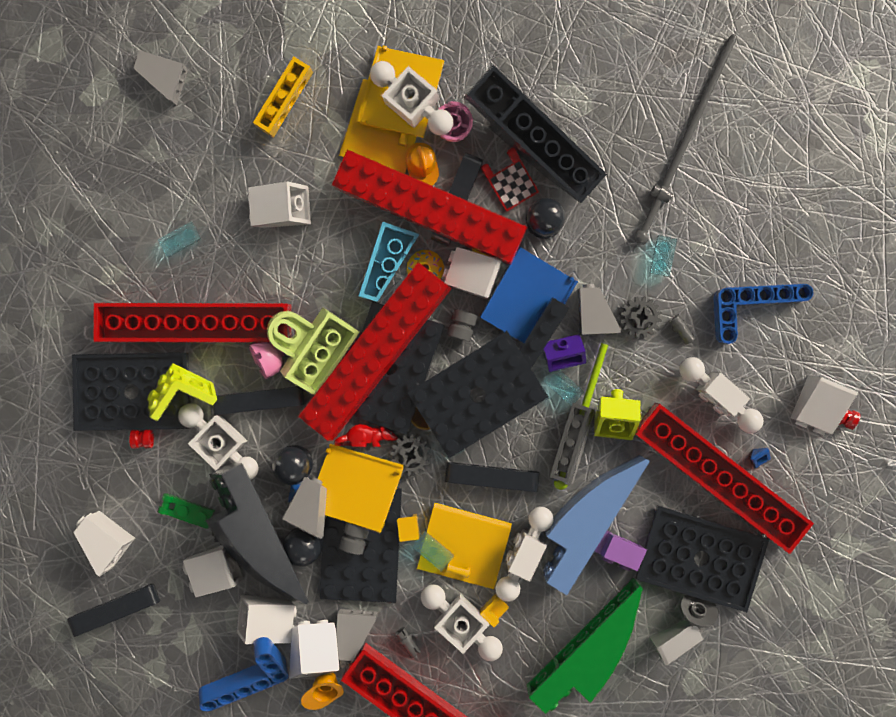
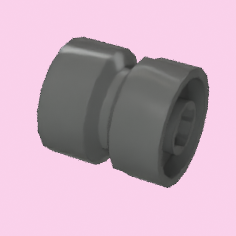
M454 309L451 318L453 324L449 325L447 335L470 342L473 334L471 327L475 326L478 316Z
M346 522L344 526V533L346 535L341 537L339 548L352 554H363L366 544L363 539L367 538L370 529Z

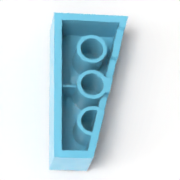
M382 222L358 297L378 302L418 238V233Z

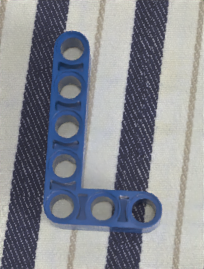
M808 284L730 287L717 290L714 294L716 340L721 344H731L736 341L738 336L736 305L808 301L813 296V288ZM800 288H802L805 292L803 298H801L798 293ZM781 289L784 290L786 294L784 299H782L779 296V291ZM761 290L766 292L765 300L760 298ZM742 291L747 293L746 301H743L740 297ZM722 292L728 295L726 302L721 299ZM724 311L728 312L729 319L727 321H724L722 319V313ZM725 330L730 333V338L727 341L723 338Z
M260 637L253 642L257 664L200 687L198 691L200 710L205 712L215 710L286 681L289 677L286 658L269 638Z

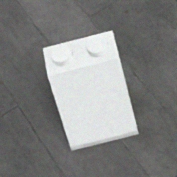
M286 181L248 188L251 226L265 228L311 224L308 186Z
M459 247L456 248V251L452 250L448 260L451 262L450 268H445L442 277L445 280L444 283L449 287L487 300L501 260Z
M808 376L791 419L796 420L795 424L798 426L814 428L813 432L824 436L825 433L833 434L858 392L823 377Z
M100 511L93 514L90 513L86 517L83 516L77 522L76 526L78 527L74 531L77 540L98 576L111 570L135 539V537Z
M223 546L190 556L183 561V571L189 577V588L195 594V597L233 588L243 579L238 563Z
M240 595L237 634L245 644H253L260 637H267L273 643H291L292 628H294L293 618L296 617L297 613L296 606L288 599Z
M328 620L317 621V624L303 621L292 628L289 679L328 675L339 671L335 623H328Z

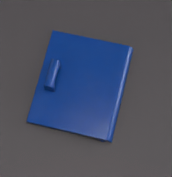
M519 247L512 264L505 271L480 318L504 332L508 331L512 337L524 343L551 298L553 297L565 305L578 281Z

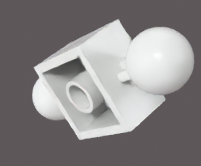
M379 61L372 66L370 70L372 82L379 87H389L382 95L385 104L413 128L425 117L428 119L429 129L434 134L445 135L450 132L453 126V118L450 113L445 110L435 111L433 109L434 105L440 100L438 90L409 66L398 78L395 77L393 66L388 62Z
M695 357L687 358L681 363L679 370L682 378L689 382L697 381L700 384L696 388L700 392L698 396L705 402L709 401L714 405L713 409L720 415L724 414L725 416H737L740 429L746 433H755L762 428L763 417L761 413L755 409L744 408L750 398L722 373L710 372L709 375L705 374L703 362Z
M188 403L181 407L178 413L180 423L188 428L195 427L199 431L188 444L214 470L222 468L228 461L231 463H243L250 480L256 477L259 470L257 462L251 457H242L237 452L247 440L221 415H216L206 423L203 420V411L197 404ZM216 439H220L221 445H216Z
M536 507L530 512L529 524L531 528L529 532L523 529L521 534L517 533L513 542L515 544L513 551L509 550L505 558L509 574L501 578L496 584V594L503 601L510 602L519 596V578L531 580L546 549L544 539L539 537L541 532L548 530L553 524V514L546 507Z
M428 585L423 589L421 593L422 604L428 609H438L442 612L435 621L434 628L460 652L464 654L475 642L478 645L479 655L484 660L495 661L501 656L503 648L500 640L494 636L485 637L482 634L489 626V622L480 615V611L464 596L459 594L449 604L445 601V593L440 586ZM465 621V625L460 624L459 626L458 622Z

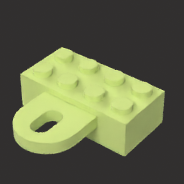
M325 308L321 309L312 323L294 312L283 311L273 316L267 326V336L273 346L290 356L280 372L286 379L313 395L318 392L335 370L359 334V331ZM282 323L289 325L295 329V335L291 338L285 337L277 331L278 326Z

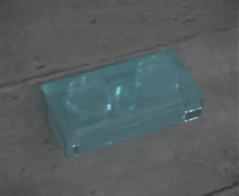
M189 222L158 239V242L166 257H170L202 238L194 223Z
M661 235L657 236L650 274L670 277L677 239Z
M560 370L550 372L543 380L544 383L571 406L584 393L579 386Z
M426 531L423 532L412 546L441 572L454 558V555Z

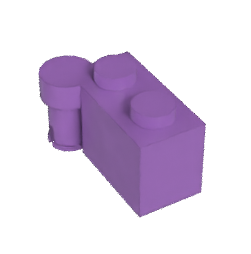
M606 531L595 549V552L603 556L602 559L610 564L614 562L619 563V567L630 571V569L638 571L647 551L641 545L609 531Z

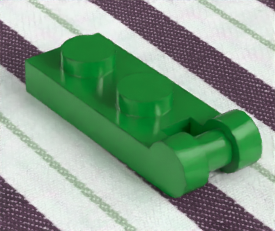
M163 494V502L158 508V513L205 529L209 528L205 520L212 517L215 510L171 494ZM170 503L175 504L174 510L169 508Z

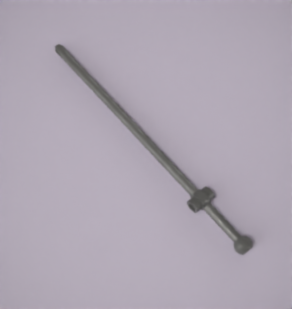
M735 34L729 37L662 185H654L650 192V195L655 200L641 230L634 234V240L639 244L644 245L648 242V231L663 201L668 203L672 198L673 193L669 191V185L737 40Z

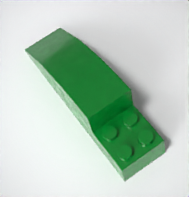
M634 578L526 685L529 698L545 714L553 711L558 706V702L572 692L573 687L591 703L614 672L631 637L643 588Z

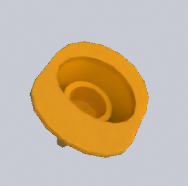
M425 143L411 145L405 154L409 176L433 186L439 177L434 150Z
M336 674L320 675L315 678L312 688L302 695L301 704L304 708L309 710L322 709L343 695L344 690L338 684Z

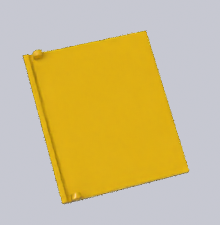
M382 45V47L377 46L372 66L379 61L388 62L393 66L396 78L409 66L437 90L445 61L389 49L387 46ZM369 75L356 122L424 138L428 119L424 117L413 128L385 104L382 95L389 87L375 85Z
M363 79L339 156L344 157L348 149L405 174L407 169L405 154L407 149L415 144L417 136L356 122L368 82L367 79Z
M330 444L329 448L326 449L327 455L318 479L323 482L322 486L327 488L325 515L381 533L403 472V465Z
M434 503L417 569L494 589L512 523Z

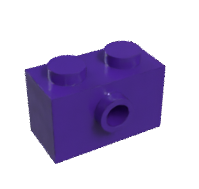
M580 334L550 340L543 349L549 372L587 363L586 351Z

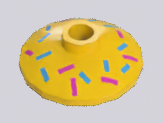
M421 250L410 257L407 262V274L419 262L421 265H428V270L441 280L444 274V264L437 253L431 250Z

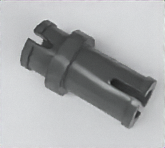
M679 314L669 320V323L673 326L672 330L678 333L685 345L695 339L686 326L687 322L682 320Z
M405 627L395 633L399 645L405 648L410 658L416 657L421 652L412 640L411 633H408Z

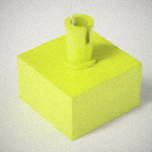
M620 389L612 390L611 398L601 397L594 416V436L633 440L640 423V401L623 399V391Z

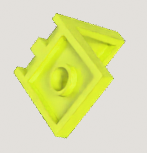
M172 363L166 374H162L159 378L157 388L150 392L148 396V409H150V418L158 421L178 389L214 405L217 400L214 384Z

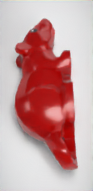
M357 424L352 426L345 435L335 439L334 446L366 447L367 443H372V447H380L379 441H395L398 437L391 430L383 426L372 428L364 424Z

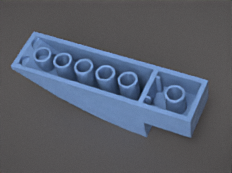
M639 455L600 475L571 498L554 516L552 526L545 531L548 538L559 544L553 553V560L551 562L548 561L543 569V572H545L543 575L549 585L565 595L569 593L650 462L649 460Z

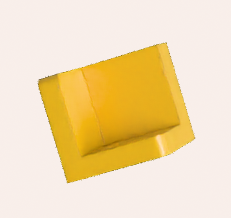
M417 514L397 519L400 542L419 539Z
M495 593L480 609V615L495 627L499 623V618L509 607Z

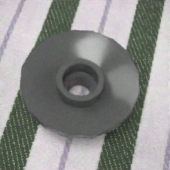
M690 595L683 597L680 609L688 622L701 628L710 627L716 622L718 610L715 603Z

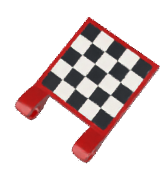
M515 148L507 151V155L513 163L496 174H493L487 163L481 167L483 174L506 212L539 193Z

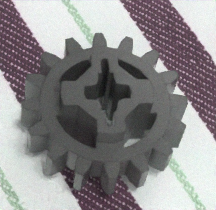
M645 296L642 297L641 301L638 297H634V302L628 300L629 306H622L625 312L619 313V315L623 316V319L619 322L625 323L622 329H629L628 335L635 333V338H639L640 334H642L643 338H646L647 332L653 335L652 329H659L656 323L662 322V319L658 318V315L662 314V312L656 311L659 305L653 306V299L647 302ZM638 305L636 311L629 312L632 307ZM647 307L651 310L652 315L647 311ZM641 314L644 317V320L640 321V319L637 318V315ZM628 319L632 320L634 328L630 325ZM646 323H651L647 329L643 330Z
M405 434L403 435V441L398 438V445H392L395 451L390 452V455L395 458L391 462L402 464L398 457L399 453L404 459L402 474L408 471V476H410L412 471H414L418 475L419 469L425 471L424 464H430L427 458H431L432 455L427 454V452L431 450V447H425L427 440L421 442L420 435L415 439L414 434H411L410 438ZM407 442H413L412 446L409 447L402 445ZM419 445L423 449L424 457L419 454ZM415 447L414 455L416 458L412 457L407 462L408 454L406 452H410ZM411 463H420L418 466L409 467Z

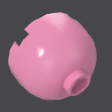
M451 101L438 109L449 112L453 118L452 129L447 134L440 135L441 138L448 142H458L469 135L472 130L473 117L466 105Z
M254 342L249 345L256 365L258 364L261 369L259 371L265 379L274 376L280 371L283 365L282 357L285 356L284 352L273 346L271 342Z

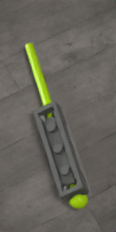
M603 343L600 345L582 405L572 404L550 474L551 478L558 480H554V486L559 490H564L568 487V484H565V482L572 484L574 482L596 410L589 408L608 348V345Z

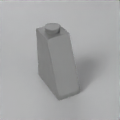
M139 50L138 55L134 57V69L172 104L177 105L188 68L182 63Z
M583 284V288L578 289L580 335L621 333V329L600 287H594V284Z
M304 477L283 520L322 539L327 488L322 486L323 482L315 477H312L311 480Z
M339 609L337 614L336 640L340 663H350L355 660L376 621V611Z
M684 620L651 636L650 639L666 666L703 640L701 635L703 630L701 627L694 626L687 620Z

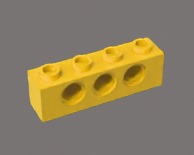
M293 56L253 121V124L258 129L274 138L313 74L309 65Z

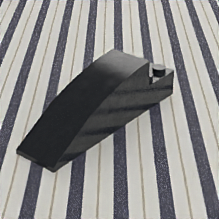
M492 65L463 97L491 123L488 127L511 148H515L521 157L579 203H582L607 175L495 65Z
M230 463L209 474L211 477L210 484L214 490H217L220 496L218 500L221 506L226 509L205 521L221 545L256 580L291 601L305 605L308 604L309 601L243 463Z

